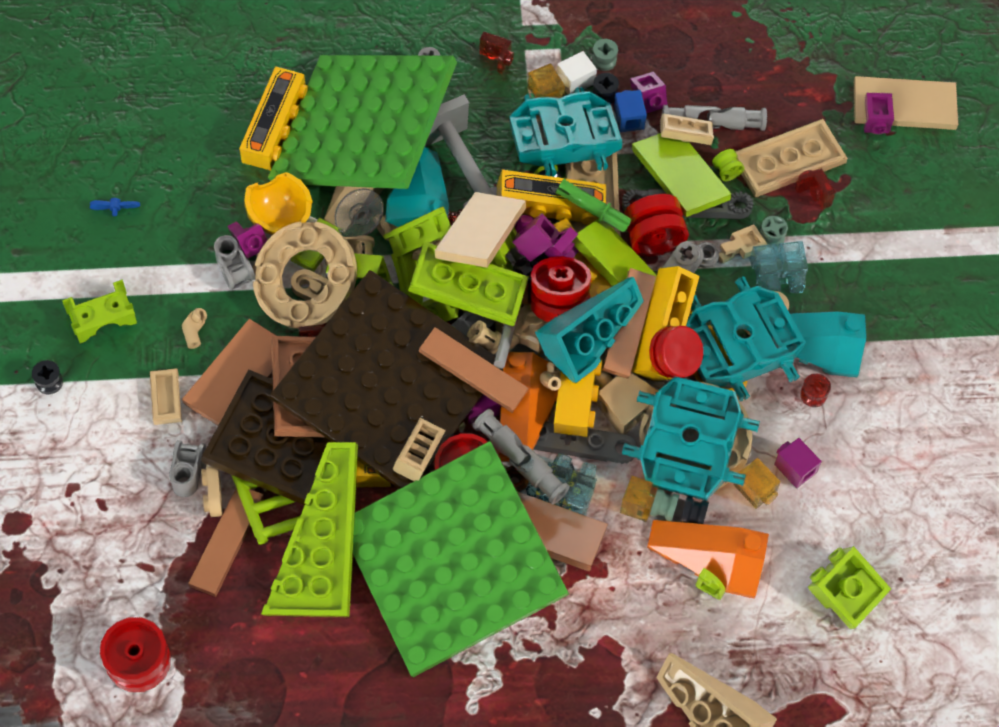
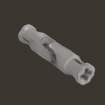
M663 105L662 114L698 119L701 112L709 110L707 119L712 122L713 129L720 128V126L731 130L760 128L761 131H765L766 108H761V110H745L744 107H730L721 110V108L716 106L685 105L684 108H671L668 105Z
M491 409L483 412L475 420L473 428L476 431L480 430L489 438L499 453L508 456L512 466L535 488L539 487L549 497V502L552 505L560 501L566 495L570 486L567 483L563 484L552 473L553 469L529 446L522 444L518 435L507 425L503 426L493 416L494 412ZM532 457L533 466L527 472L521 466L528 463Z

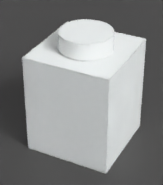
M584 51L557 64L555 79L557 85L569 95L574 93L577 87L580 90V87L586 89L592 86L597 69Z

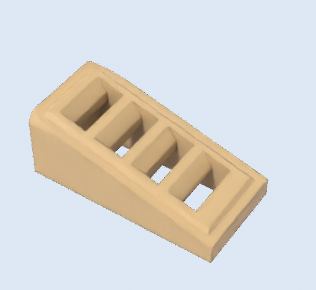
M420 418L397 458L393 470L412 481H419L445 430ZM419 431L435 438L434 441L419 434ZM414 441H416V442H418V443H420V444H422V445L428 447L429 450L426 449V448H424V447H422V446H420V445H418V444H416V443H414ZM409 451L423 457L424 459L422 460L421 458L409 453Z

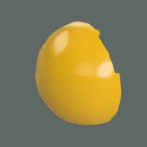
M286 172L277 175L266 184L258 185V183L247 186L244 206L249 220L254 225L260 224L263 231L270 235L275 234L283 227L292 223H306L310 217L313 203L310 192L304 183Z

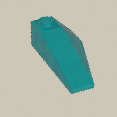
M424 147L409 188H394L389 194L385 222L401 227L440 207H444L448 217L449 202L437 152Z
M629 277L562 313L535 332L545 356L573 383H577L596 369L601 362L600 356L607 347L611 348L615 340L613 338L620 328L629 323L644 302L635 278Z
M847 312L790 314L806 342L802 351L797 355L799 362L806 365L808 362L823 368L822 371L830 375L858 377L866 343L864 314Z

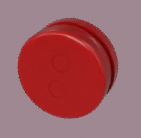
M664 327L658 330L651 340L649 347L650 361L654 369L664 377L683 378L691 376L699 369L703 360L702 341L699 335L690 327Z

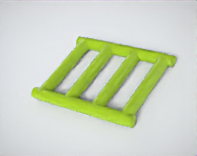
M231 475L259 545L267 543V538L294 530L300 516L263 527L259 513L285 506L295 501L279 495L254 503L249 489L259 486Z

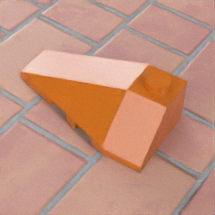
M509 352L503 372L529 389L513 413L501 406L500 423L503 426L507 425L518 435L522 444L529 446L533 450L540 437L539 433L545 421H548L554 403L557 402L558 390H551L540 382L542 372L547 371V364L549 363L547 360L533 352ZM499 453L501 462H510L508 456Z
M653 520L647 548L675 564L685 566L695 572L696 576H699L703 568L707 569L723 583L726 593L755 599L769 534L741 527Z

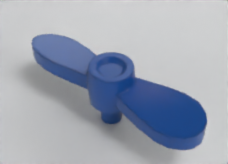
M111 198L110 201L94 200L90 202V209H110L112 216H117V211H120V208L140 207V202H121L118 198Z

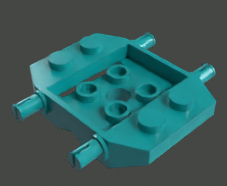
M577 87L574 93L562 98H535L533 93H530V96L528 93L524 96L525 101L510 115V127L519 161L543 166L546 176H550V172L552 177L556 175L557 172L554 165L595 160L597 169L602 171L603 167L604 171L608 168L606 158L622 149V138L611 104L590 91L585 92L583 87H580V90ZM536 116H540L548 145L543 144ZM568 123L569 126H563L561 124Z
M745 277L738 278L735 281L740 292L726 301L712 302L701 306L697 296L694 295L691 306L692 314L686 324L687 327L692 328L699 335L703 344V360L697 370L703 382L719 387L733 388L740 402L750 397L743 384L744 381L778 368L783 369L789 382L799 379L800 375H798L793 366V361L806 344L779 293L759 286L750 288ZM706 323H711L728 358L733 364L729 367ZM745 329L749 331L751 336L749 338H741L737 335L736 331Z
M677 377L670 380L655 395L639 391L637 402L654 407L650 426L644 444L641 447H636L624 443L622 455L638 458L641 461L646 485L705 501L718 490L723 482L744 485L746 474L729 471L728 464L738 429L743 428L758 432L760 421L745 418L744 414H741L735 391ZM694 429L698 432L699 437L694 442H687L682 436L684 431ZM661 453L711 466L712 468L710 471L656 457V454Z

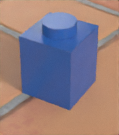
M625 90L616 93L614 111L619 132L645 130L647 114L641 90Z

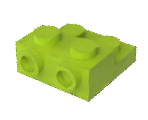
M854 546L843 549L839 547L828 556L830 563L825 569L819 567L810 575L809 578L812 582L807 588L826 609L832 608L849 629H855L888 594L891 588Z

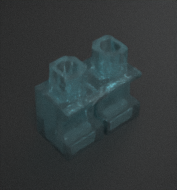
M803 241L779 243L778 247L777 244L753 246L750 263L756 273L757 286L780 292V284H788L791 293H802L804 291L808 265Z
M558 453L553 463L549 462L548 466L553 469L552 473L563 484L567 483L570 488L566 495L554 505L561 506L562 503V508L587 516L596 488L597 466L585 462L582 464L580 471L577 472L569 469L572 458ZM538 487L535 498L549 502V497Z

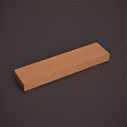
M632 268L629 269L626 279L629 277L635 278L644 302L626 326H622L613 338L615 342L611 348H607L601 370L626 379L630 377L656 279V276Z
M436 327L419 348L421 354L511 413L514 412L529 389Z
M235 489L188 583L189 587L214 597L217 596L251 527L237 489ZM249 489L254 503L264 500V494Z

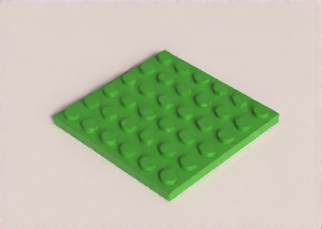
M320 55L307 85L308 91L305 98L300 101L299 112L290 124V133L281 145V154L278 160L274 162L269 173V180L272 181L277 175L286 172L300 179L304 185L408 189L456 67V59L454 56Z
M491 441L421 477L419 481L416 480L359 510L354 515L353 555L412 677L570 595Z

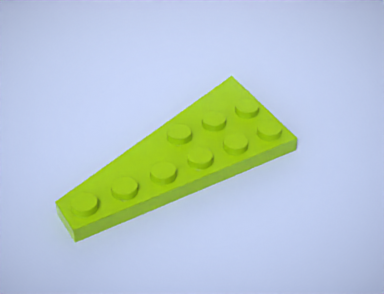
M327 442L315 473L316 478L310 493L306 496L304 509L296 522L282 558L283 563L277 578L274 579L271 594L267 604L264 605L261 615L350 616L358 444L356 442Z

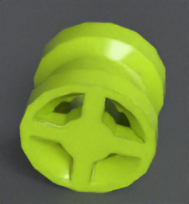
M734 149L724 150L712 160L713 166L720 171L719 176L722 181H731L743 173L745 168L742 162L737 160V153Z

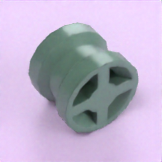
M601 39L594 44L592 63L596 69L609 71L616 66L617 44L610 39Z
M769 216L764 219L760 234L768 244L767 248L777 249L782 246L788 230L787 223L778 216Z
M658 488L650 515L654 517L661 515L667 521H672L680 495L676 493L672 495L666 494L663 489Z

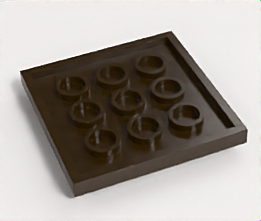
M248 369L206 447L201 462L305 505L306 496L310 493L316 478L315 473L327 442L331 441L325 437L274 436L273 400L270 399V394L273 392V379Z

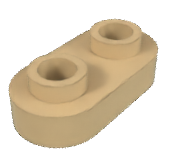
M308 269L299 270L291 278L292 291L296 296L304 300H311L323 291L324 286L327 285L328 278ZM304 284L309 285L308 288H302L301 286Z
M206 464V469H201L203 486H208V495H203L204 512H210L211 517H219L223 515L220 470Z

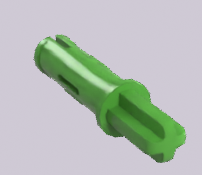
M566 179L562 180L555 194H559L598 217L599 222L603 220L622 232H625L631 223V218L612 208L611 203L606 204Z

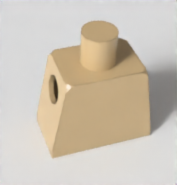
M601 371V376H595L594 382L601 388L598 392L597 406L617 433L626 435L642 421L644 414L651 406L637 402L639 391L655 395L658 390L632 372L628 379L620 376L614 378L604 371Z

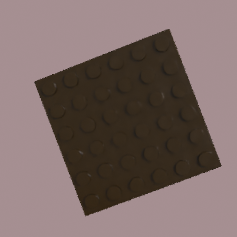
M369 270L270 394V399L331 442H356L358 444L357 460L398 489H401L414 481L395 472L393 467L418 420L422 418L445 430L422 474L423 476L434 462L440 445L455 434L484 395L419 352L421 345L436 327L492 365H494L496 356L478 343L471 344L469 337ZM419 431V434L434 441L435 438ZM414 441V443H416V444H418V445H420V446H422V447H424V448H426V449L429 450L428 447H426V446H424V445H422V444H420V443ZM409 451V453L421 458L422 460L424 459L423 457Z

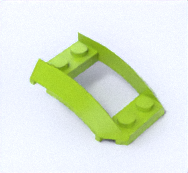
M440 207L384 234L385 240L389 239L393 250L391 257L396 269L400 291L444 321L449 322L459 317V308L433 299L423 302V296L408 291L418 262L412 259V252L422 248L424 241L433 243L437 240H442L451 228L444 207Z

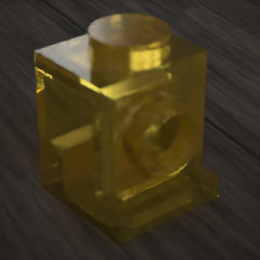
M631 475L622 500L620 513L647 522L656 495L651 493L653 482Z

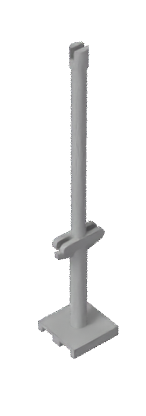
M462 95L441 104L425 147L444 139L474 193L496 195L497 187H489L458 134L466 130L468 125L469 101L466 96ZM469 200L463 204V208L467 205ZM516 247L509 250L516 262L525 257L517 251Z

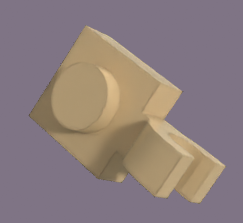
M751 225L732 233L731 241L720 244L722 251L719 252V260L723 264L730 261L738 253L745 259L765 251L768 244L756 226Z

